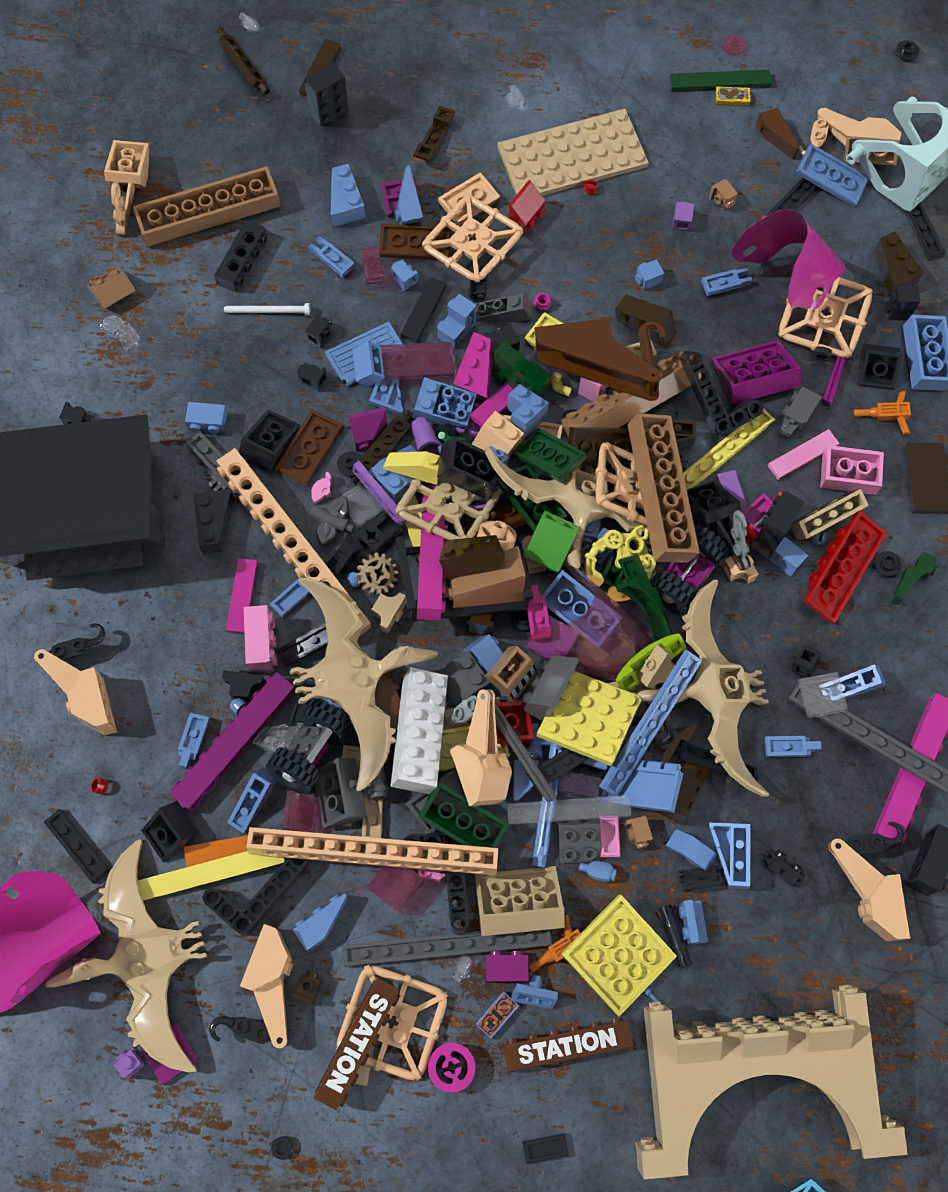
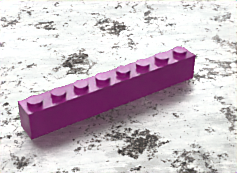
M277 672L274 676H269L264 683L265 686L253 694L252 701L240 709L239 716L226 725L225 732L213 740L211 748L208 751L205 750L199 756L197 764L188 768L183 780L176 782L172 787L170 795L191 813L296 693L295 686Z

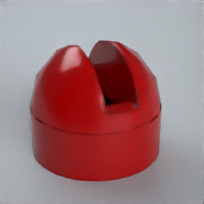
M594 180L586 181L584 192L587 195H595L597 193V182Z
M95 777L91 783V792L96 794L105 793L108 789L107 781L103 778Z

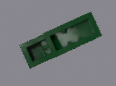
M923 551L917 558L914 566L909 564L902 573L890 603L898 605L911 585L920 579L925 580L929 575L933 576L937 569V565H935L937 557Z

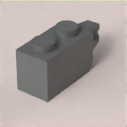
M803 386L799 392L795 391L790 399L792 401L791 406L786 405L782 412L784 418L780 433L790 437L795 430H803L817 407L821 396Z

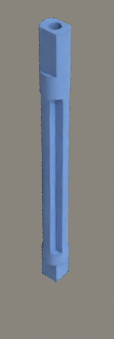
M551 742L548 760L563 751L564 747ZM559 778L549 784L556 797ZM542 796L532 866L546 867L556 799L548 803Z

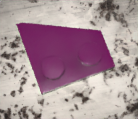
M413 178L417 196L419 197L416 178ZM402 180L381 183L387 217L395 214Z

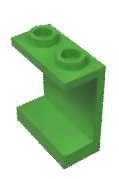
M544 511L524 557H527L533 563L544 565L550 571L559 572L580 527Z

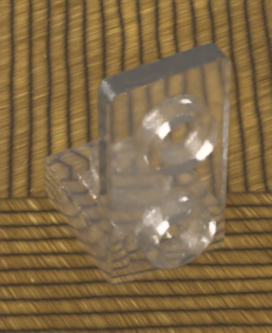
M114 315L106 317L103 323L99 325L102 330L114 335L127 351L140 340V337L128 322Z

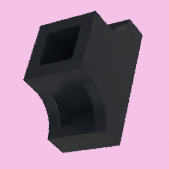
M223 670L222 679L230 685L229 696L233 700L240 698L251 702L254 691L264 687L265 680L262 675L251 674V672L246 670H239V672Z

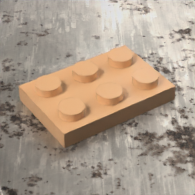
M480 172L440 196L438 202L449 213L465 195L475 197L490 207L499 202L501 196ZM471 204L472 217L483 211ZM466 205L453 218L458 226L468 219Z

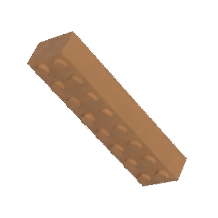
M268 166L135 205L133 209L146 247L280 207V201Z
M677 351L672 354V357L659 361L655 366L661 373L659 397L657 400L649 401L613 388L611 392L598 396L597 400L584 404L581 409L567 414L561 420L567 437L569 438L570 427L619 428L631 421L637 413L643 414L691 386L680 361L681 355L684 352ZM691 355L689 358L690 364H692L694 361L693 355ZM700 372L696 376L697 380L701 378Z
M637 413L628 423V430L654 562L688 563L700 552L672 418L668 415Z

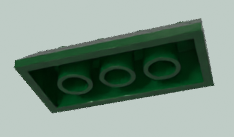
M528 464L513 470L527 478L539 479ZM499 476V486L534 532L544 511L567 521V514L554 499L538 504L530 499L524 500L521 495H515V491Z
M437 782V787L430 793L418 817L465 846L496 848L509 826L508 823L482 807L469 806L467 798L441 782Z

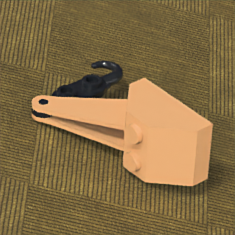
M93 623L89 626L99 630V635L96 638H75L55 644L50 651L43 649L36 651L34 659L67 694L69 702H66V707L69 714L72 713L73 717L77 718L82 724L106 736L116 733L117 730L104 678L95 667L80 671L64 662V660L85 654L93 646H97L104 640L105 629L100 624Z
M888 822L889 826H894L897 829L898 833L894 838H888L879 834L851 836L846 842L841 839H834L829 843V850L862 899L858 906L860 918L863 919L864 924L886 942L910 939L900 874L883 876L859 854L878 853L902 842L904 831L896 822Z
M263 925L240 984L241 987L254 992L265 1024L247 1017L219 1016L212 1021L209 1029L211 1037L217 1042L220 1041V1038L216 1035L215 1029L219 1024H224L237 1036L258 1044H265L270 1041L274 1047L279 1049L287 1046L288 1034L284 980L286 976H290L294 964L291 963L292 957L283 936L276 928Z

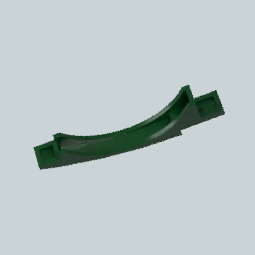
M638 553L620 558L618 562L625 579L615 586L617 591L628 596L641 609L651 627L655 641L673 635L656 586H651ZM679 654L671 659V662L675 665L680 658ZM659 683L658 688L661 689L664 683ZM689 698L675 704L674 707L688 704Z

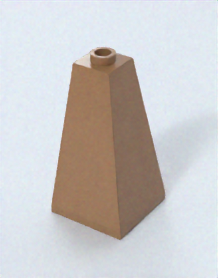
M513 547L504 552L503 565L451 580V589H447L448 600H452L453 608L523 601L526 576L519 547Z

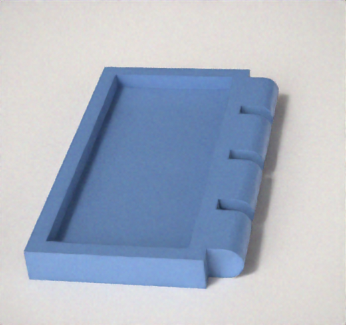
M390 322L325 351L326 357L341 383L346 382L347 386L356 383L352 349L367 341L381 346L383 369L392 366L390 360L396 364L406 359V349Z
M640 760L618 796L615 797L603 789L600 801L604 804L674 813L683 773L680 772L681 765Z

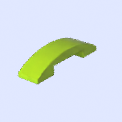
M679 633L667 636L638 652L622 668L616 678L620 689L629 691L640 683L637 675L657 644L663 646L673 655L672 659L684 651L687 647L682 636Z

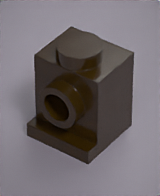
M308 970L306 974L301 973L291 997L313 1005L322 980L318 979L319 975ZM309 982L311 984V988L306 991L304 990L303 986L305 983Z

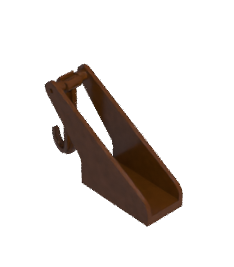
M609 318L534 327L536 354L540 363L649 401L658 399L661 373L655 367L649 331L657 329L660 338L664 339L665 331L659 323L649 321L639 328L638 338L642 358L613 338Z

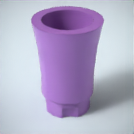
M418 417L411 423L417 451L438 455V446L442 445L437 438L429 420L425 419V417Z

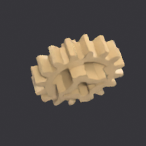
M374 553L373 557L369 554L366 556V559L360 561L362 565L357 566L360 572L356 576L361 577L358 584H364L363 590L369 588V594L375 591L376 595H379L381 590L383 593H386L388 588L394 587L392 582L398 580L394 577V575L398 574V571L393 570L396 564H390L392 558L386 560L385 554L379 557L378 553ZM371 562H376V564L374 565V567H373V566H368V565H369ZM380 581L386 582L383 586H378Z

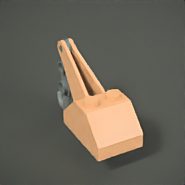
M488 689L480 690L478 696H470L460 703L449 718L445 716L444 710L443 723L445 725L464 723L472 718L466 744L456 745L450 750L469 806L498 804L505 800L512 775L506 753L497 749L495 694L492 690Z

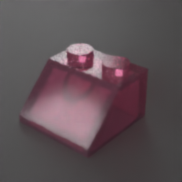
M287 791L282 830L315 833L316 824L313 823V816L318 813V803H315L314 797Z
M383 866L366 888L398 914L424 881L411 868Z

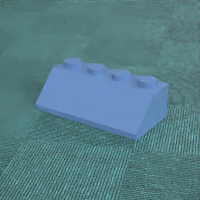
M563 570L543 593L547 607L598 648L615 633L625 620Z

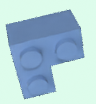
M460 294L455 299L452 298L447 305L448 315L445 320H441L437 325V337L454 349L476 324V304Z
M519 384L508 394L507 410L512 412L510 422L524 433L525 438L547 418L549 402Z

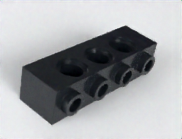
M245 220L214 275L218 286L236 292L243 285L246 273L250 272L254 259L258 258L262 245H265L268 235L264 226Z

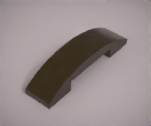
M439 105L433 117V123L423 142L418 144L413 157L428 162L435 157L449 131L455 115L454 110Z
M692 724L680 732L670 743L660 762L668 763L678 744L682 745L683 742L688 743L697 725Z

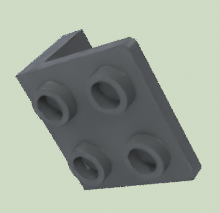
M597 814L557 816L560 863L600 861V823Z

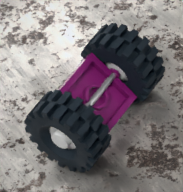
M694 525L700 553L688 563L670 562L665 571H658L650 581L652 587L656 586L664 608L667 611L670 610L673 614L677 613L679 616H684L688 613L690 604L697 595L698 590L710 573L720 568L730 553L729 547L725 546L726 543L721 541V537L714 535L713 531L710 532L707 528H702L699 525L697 527Z

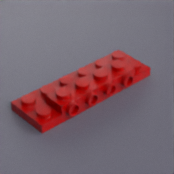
M861 510L856 512L846 527H841L836 531L835 536L837 538L827 546V555L818 561L817 566L819 568L817 572H813L809 576V591L803 602L827 622L834 624L887 532Z

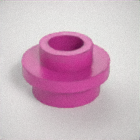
M540 293L534 298V306L538 310L544 311L550 308L552 301L548 294Z

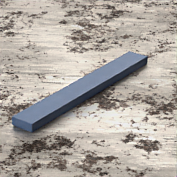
M687 650L683 652L599 787L615 797L618 796L700 666L701 659Z

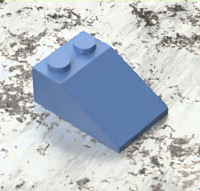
M409 445L395 453L418 451ZM386 457L372 467L369 473L394 503L397 504L409 489L411 481L415 480V478L384 470L383 466L387 459Z

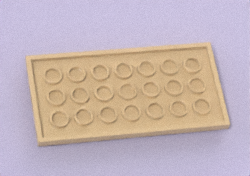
M626 109L497 143L498 151L516 195L528 180L532 181L540 194L544 196L584 185L588 180L599 181L646 168L649 164Z

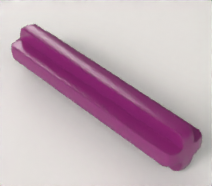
M841 356L837 357L822 400L823 404L831 405L834 400L846 364V359Z

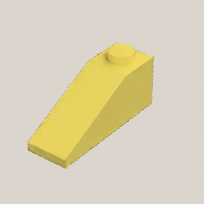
M429 452L389 453L383 469L437 485L439 481L437 473L440 455Z

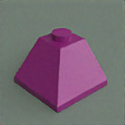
M385 407L348 416L356 451H367L387 427Z

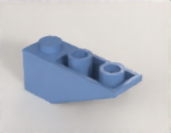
M340 893L330 899L331 903L329 905L318 907L312 912V917L309 919L303 918L295 924L296 928L293 931L308 953L326 941L348 899L345 893L342 896Z

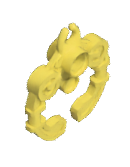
M643 525L635 527L631 533L609 530L602 538L594 542L590 552L585 554V575L588 583L594 588H598L604 582L602 574L595 570V563L597 562L595 557L598 552L603 553L604 548L609 550L617 549L615 565L619 569H621L618 562L620 558L638 553L650 580L656 562H654L653 556L648 553L645 544L649 537L648 528L644 530L645 535L643 537L638 535V531L644 529ZM630 541L635 542L636 550L630 548ZM615 586L610 587L606 595L614 602L630 599L625 594L618 592Z

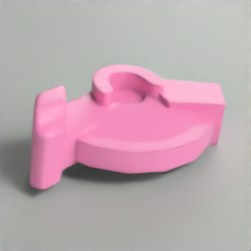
M326 472L325 478L318 480L312 487L311 498L315 504L332 496L331 487L334 480L329 472Z
M417 869L422 880L429 879L437 883H442L446 880V874H441L438 870Z

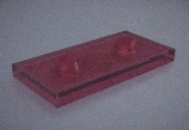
M449 342L379 345L381 346L385 377L383 380L454 377L455 375Z

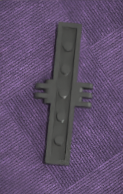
M198 432L186 442V445L214 474L212 476L213 481L208 485L209 488L213 489V491L231 489L226 476L222 478L217 471V460L223 455L201 432ZM236 470L232 472V475H239L241 471ZM247 484L242 489L248 490L252 486ZM237 491L233 492L234 496L239 500V493ZM256 499L253 503L260 504L263 500ZM245 506L246 509L250 512L251 509L249 508V506Z

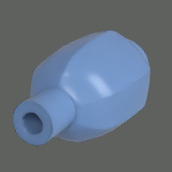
M593 861L589 864L580 863L579 871L587 872L588 876L594 880L605 883L610 882V880L615 881L617 869H614L609 863Z

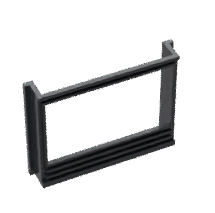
M517 527L511 528L517 534L514 547H519L526 576L523 601L453 608L452 600H448V597H443L442 601L446 602L445 613H441V619L528 610L529 599H533V592ZM403 536L396 537L407 608L411 613V621H423L417 620L418 600L414 599L407 560L408 555L420 554V546L405 547Z

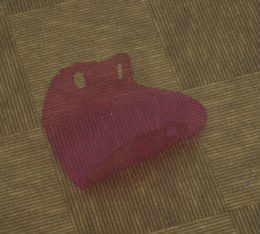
M566 565L578 583H580L579 578L584 579L588 583V587H584L595 595L592 605L584 615L571 623L538 629L529 636L526 642L527 648L548 660L552 655L577 658L579 662L576 667L582 666L585 671L584 675L594 679L602 678L616 682L618 674L628 661L653 642L644 627L582 571L571 565Z

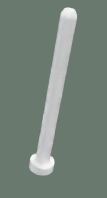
M305 303L304 306H225L224 312L305 313V316H310L311 309L310 303Z

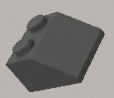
M469 651L452 660L439 673L448 676L446 693L455 707L462 703V700L468 699L470 696H478L480 690L490 689L489 680L484 677L485 674Z

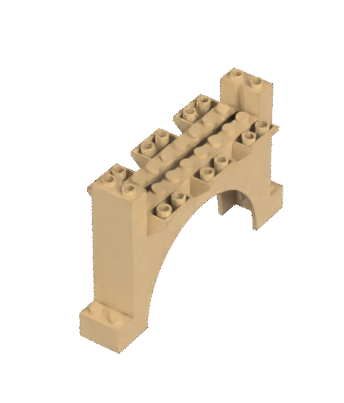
M839 985V989L832 990L835 1015L834 1013H828V1010H817L813 1015H807V1012L794 1013L795 1016L779 1017V1021H771L766 1016H753V1020H745V1018L738 1017L732 1018V1022L715 1023V1027H709L707 1024H703L702 1021L690 1022V1026H682V1023H673L672 1010L667 1008L662 1002H649V1006H644L657 1140H654L653 1137H643L641 1141L635 1142L637 1166L643 1179L688 1175V1154L695 1127L706 1108L716 1097L734 1084L762 1075L791 1076L812 1083L820 1088L840 1113L848 1132L851 1149H861L863 1159L908 1155L904 1127L897 1123L896 1120L889 1118V1116L880 1114L866 993L858 990V987H852V985Z

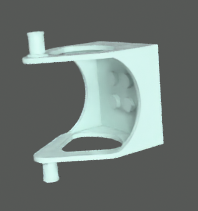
M910 97L907 101H899L893 107L894 114L912 145H901L895 141L858 139L852 144L853 151L846 157V161L851 165L855 164L858 160L875 189L909 212L948 177V109L937 102H918L915 97ZM912 113H937L940 115L942 126L939 133L933 139L923 143L910 120ZM871 152H894L901 157L905 168V179L900 187L890 189L883 184L869 159Z

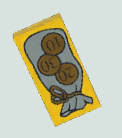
M716 87V104L750 105V88Z

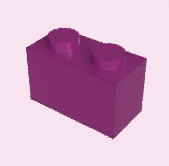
M491 951L490 955H486V983L529 981L528 955H523V951H511V955H503V951Z

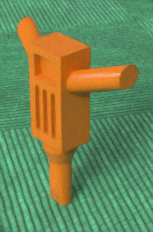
M905 391L899 392L896 402L878 403L877 407L871 409L854 410V417L871 416L877 418V421L898 420L903 435H910L906 420H909L911 416L910 402H904Z
M569 914L564 916L565 937L549 946V950L542 957L528 965L532 972L547 963L562 960L564 957L561 953L581 934L578 929L572 932Z

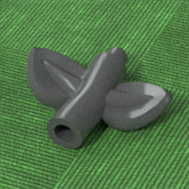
M342 496L332 500L328 506V511L317 505L313 506L310 517L321 522L316 530L317 538L321 544L331 542L336 537L337 530L353 532L355 526L350 524L348 519L344 518L349 510L347 497Z

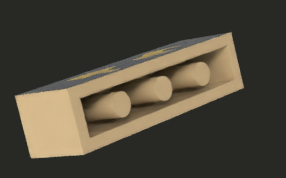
M861 489L852 490L794 520L791 529L796 540L808 539L869 505Z

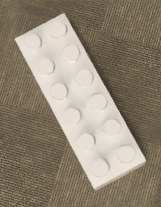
M410 667L403 676L391 787L430 794L437 787L447 675Z

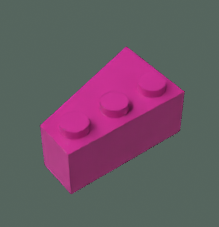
M473 332L453 384L486 398L491 396L493 339Z

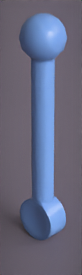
M649 987L643 991L654 1002H660L652 994V990ZM672 1014L673 1023L678 1020L676 1014Z

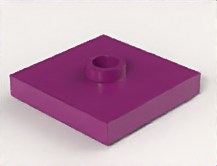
M175 1023L171 1028L183 1052L194 1064L199 1060V1057L178 1023ZM142 1047L140 1048L161 1085L166 1084L183 1072L165 1066L150 1057Z

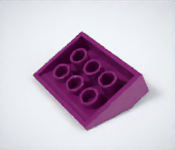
M779 340L711 358L724 393L732 405L746 399H757L801 386V367Z

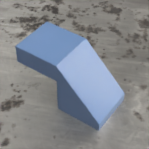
M678 829L674 831L666 844L669 850L684 856L690 864L705 871L708 870L717 855L716 852L699 840Z

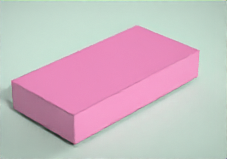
M599 816L600 858H620L619 816Z

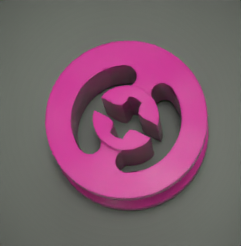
M457 1043L441 1045L432 1053L429 1059V1077L432 1083L442 1091L454 1093L465 1089L471 1083L475 1074V1061L471 1052L463 1045ZM454 1051L461 1054L466 1060L467 1072L462 1080L458 1079L461 1067L456 1068L454 1074H451L450 1071L445 1072L444 1075L452 1079V1083L447 1084L439 1079L436 1073V1063L441 1055L445 1056L442 1069L448 1067L449 1061L452 1064L460 1063L458 1059L451 1057V1052Z

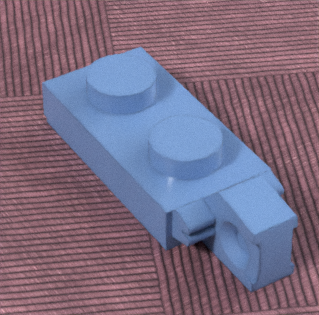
M194 713L189 714L178 747V756L181 757L180 768L188 770L192 760L196 761L210 722L209 717Z
M767 736L764 738L766 758L811 756V752H819L821 749V741H810V738L805 736Z

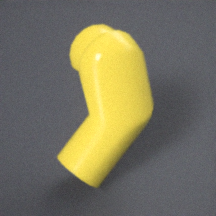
M553 373L550 379L553 390L569 397L572 388L563 385L560 373Z

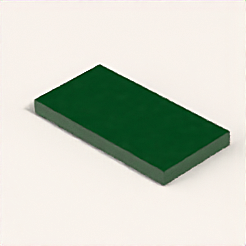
M537 428L512 452L516 458L560 483L587 458L585 452L540 428Z

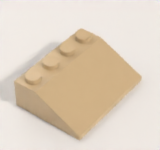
M556 866L497 872L496 875L475 874L481 936L565 928L564 907Z

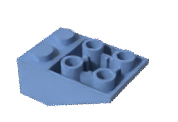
M424 377L412 418L425 417L431 424L444 425L445 423H450L452 426L467 427L476 393Z

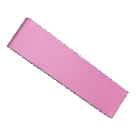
M828 429L770 462L768 467L776 479L780 480L822 456L828 445L838 446L840 443Z

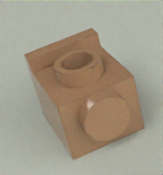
M725 178L711 187L709 198H714L716 204L720 205L724 210L734 206L738 193Z
M642 816L626 820L624 825L625 828H630L627 830L630 842L633 841L637 849L649 846L648 843L653 838L647 817Z

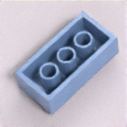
M911 315L904 323L903 330L912 389L946 391L948 389V326L946 316Z

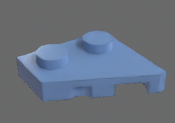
M384 371L385 379L375 384L368 404L379 408L385 407V410L402 416L403 407L401 404L398 375Z

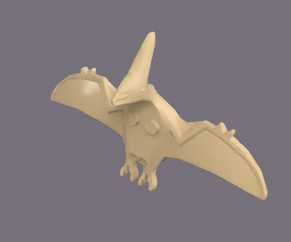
M486 446L485 453L492 467L501 479L515 491V495H521L524 500L530 499L537 504L554 499L572 516L574 524L580 527L562 566L570 565L573 570L579 569L585 529L592 521L604 517L614 518L627 532H632L635 527L643 525L636 521H629L627 517L596 503L597 476L595 475L596 469L594 471L592 466H586V472L581 471L582 466H578L562 483L556 480L531 479L508 468L499 460L490 447ZM605 480L603 495L609 494L607 481ZM615 499L610 501L614 504H617L623 508L628 509L624 505L618 503ZM637 512V514H640L645 517L644 513ZM643 525L644 529L638 531L640 536L645 534L644 530L648 528L646 525Z
M299 578V583L314 596L323 611L326 620L328 644L325 657L317 665L309 669L296 667L290 670L291 675H301L299 679L297 678L293 681L294 685H298L306 679H312L315 683V687L296 688V693L306 694L305 697H301L298 700V703H306L312 698H323L340 705L349 714L360 743L361 761L356 791H362L379 774L388 758L390 744L396 743V739L392 737L396 729L390 728V716L375 705V690L379 678L382 674L398 667L433 659L438 656V652L412 646H400L392 650L382 660L372 659L361 650L357 642L363 622L358 616L362 611L354 608L356 602L350 603L339 591L322 582L308 578Z
M713 580L699 590L690 604L688 614L682 617L686 623L682 626V629L686 631V642L697 652L702 662L695 679L686 686L676 704L688 698H694L712 714L714 724L708 740L713 747L710 752L716 756L715 763H720L727 773L746 789L760 796L768 797L769 793L753 778L742 760L738 748L737 732L741 712L748 703L753 702L757 705L769 703L768 699L765 700L762 697H757L766 693V689H760L756 692H752L750 689V685L759 687L764 684V681L754 678L762 674L761 670H756L752 673L744 672L741 665L730 663L720 653L710 626V609L718 585V580ZM660 689L643 690L638 692L637 696L641 700L648 702L650 706Z
M139 839L120 855L109 872L105 888L99 889V892L103 894L98 900V903L104 904L103 915L119 928V940L115 952L108 960L83 958L80 962L46 981L45 986L47 988L58 987L82 980H89L104 974H112L119 977L130 989L134 997L130 1013L127 1016V1021L132 1029L127 1035L135 1039L133 1047L141 1045L150 1057L171 1069L193 1073L197 1069L183 1052L172 1031L168 1016L166 994L171 975L180 965L190 959L201 960L208 958V955L206 953H194L200 947L205 946L203 941L196 943L189 949L184 950L182 948V940L203 937L200 932L197 934L191 932L195 927L200 926L199 921L190 923L182 930H170L158 927L147 913L137 880L138 859L143 845V840Z

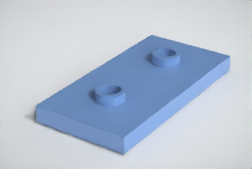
M813 144L808 146L795 172L797 175L853 207L857 205L869 180L868 176Z

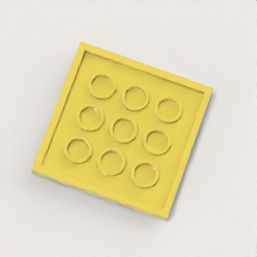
M574 671L556 708L548 717L545 716L537 732V737L612 767L642 700L633 693Z
M618 895L561 953L619 1017L677 957L622 895Z

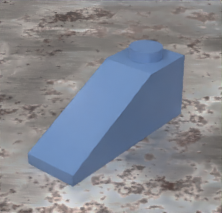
M410 165L406 166L395 210V217L400 222V225L420 222L423 218Z
M874 664L819 687L823 697L834 703L885 686L886 683L880 668Z
M261 768L252 774L227 822L243 834L247 831L278 782L273 779V776L269 775V771L265 768Z

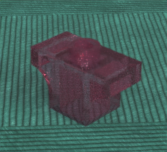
M378 246L361 248L366 283L384 280Z

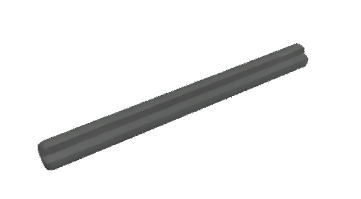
M495 703L496 725L548 803L556 799V794Z

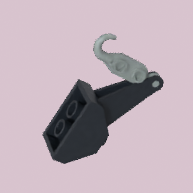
M715 479L687 489L693 524L696 527L698 525L702 528L705 527L708 531L712 530L716 536L721 537V541H725V546L729 547V555L740 571L750 568L751 563L747 556L749 547L745 541L747 522L741 511L740 501Z

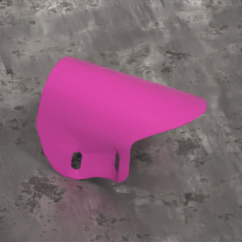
M776 211L750 226L735 243L732 249V256L738 262L759 264L772 258L786 245L793 243L804 244L793 267L788 301L791 308L805 306L811 310L818 309L824 302L834 281L845 272L846 267L843 261L797 211ZM750 246L756 247V250L750 255L743 256L744 250ZM817 288H823L824 291L819 301H814L813 296Z
M24 871L13 875L0 887V1013L18 1004L101 934L90 912L61 875L43 871ZM13 887L18 892L15 900L6 894L7 889Z

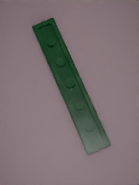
M770 70L670 74L669 77L671 91L715 90L716 87L763 88L771 87L772 84Z

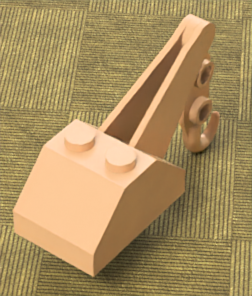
M820 108L817 121L813 124L810 141L813 145L820 148L825 143L829 130L845 145L844 162H847L846 157L853 151L852 144L856 140L895 141L900 144L901 132L884 118L868 117L860 122L828 108ZM799 146V152L804 155L806 151L802 149V146ZM871 152L869 159L872 164L896 166L898 155L894 152Z
M113 140L104 175L105 181L112 185V206H115L113 218L116 221L117 235H126L135 187H146L149 168L148 143ZM122 186H128L125 208L123 211L124 196H122Z

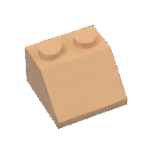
M494 411L481 427L472 445L485 450L486 446H493L496 449L502 450L505 455L510 457L513 454L512 452L524 441V433L498 412Z

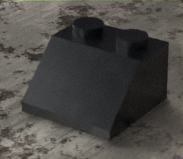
M864 343L859 360L858 384L895 389L903 357L900 348Z
M178 801L159 808L141 830L163 863L183 850L185 846L190 845L199 835V831Z

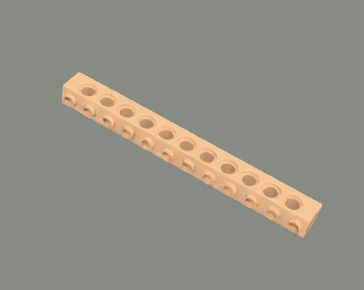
M234 448L217 460V471L222 478L226 476L232 491L239 493L240 496L238 498L244 506H249L252 517L256 521L259 519L263 524L261 528L265 534H270L273 537L272 542L278 550L280 548L283 550L285 560L289 564L293 563L296 567L294 571L298 577L322 582L339 591L350 603L354 602L239 452ZM236 470L241 471L239 475H232V472ZM247 484L252 486L248 490L242 489ZM256 499L263 500L260 504L253 503ZM268 513L274 514L270 519L265 518V515ZM280 527L285 528L283 533L275 532ZM289 542H295L296 546L293 548L287 547V544ZM302 556L308 558V560L303 563L298 561V559ZM312 571L319 572L317 577L309 576ZM363 612L358 615L363 622L359 636L371 628V623Z
M252 827L249 828L246 846L251 855L485 875L497 874L498 848Z

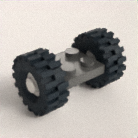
M320 698L311 699L300 715V721L303 722L304 728L298 733L296 741L288 749L285 747L277 748L265 765L269 775L273 776L275 781H279L282 786H286L290 791L292 789L297 794L298 792L301 795L308 794L320 776L318 770L312 764L313 760L326 741L329 744L340 745L352 729V721L347 719L348 716L343 714L340 708L337 709L334 704H329L326 700L323 702Z

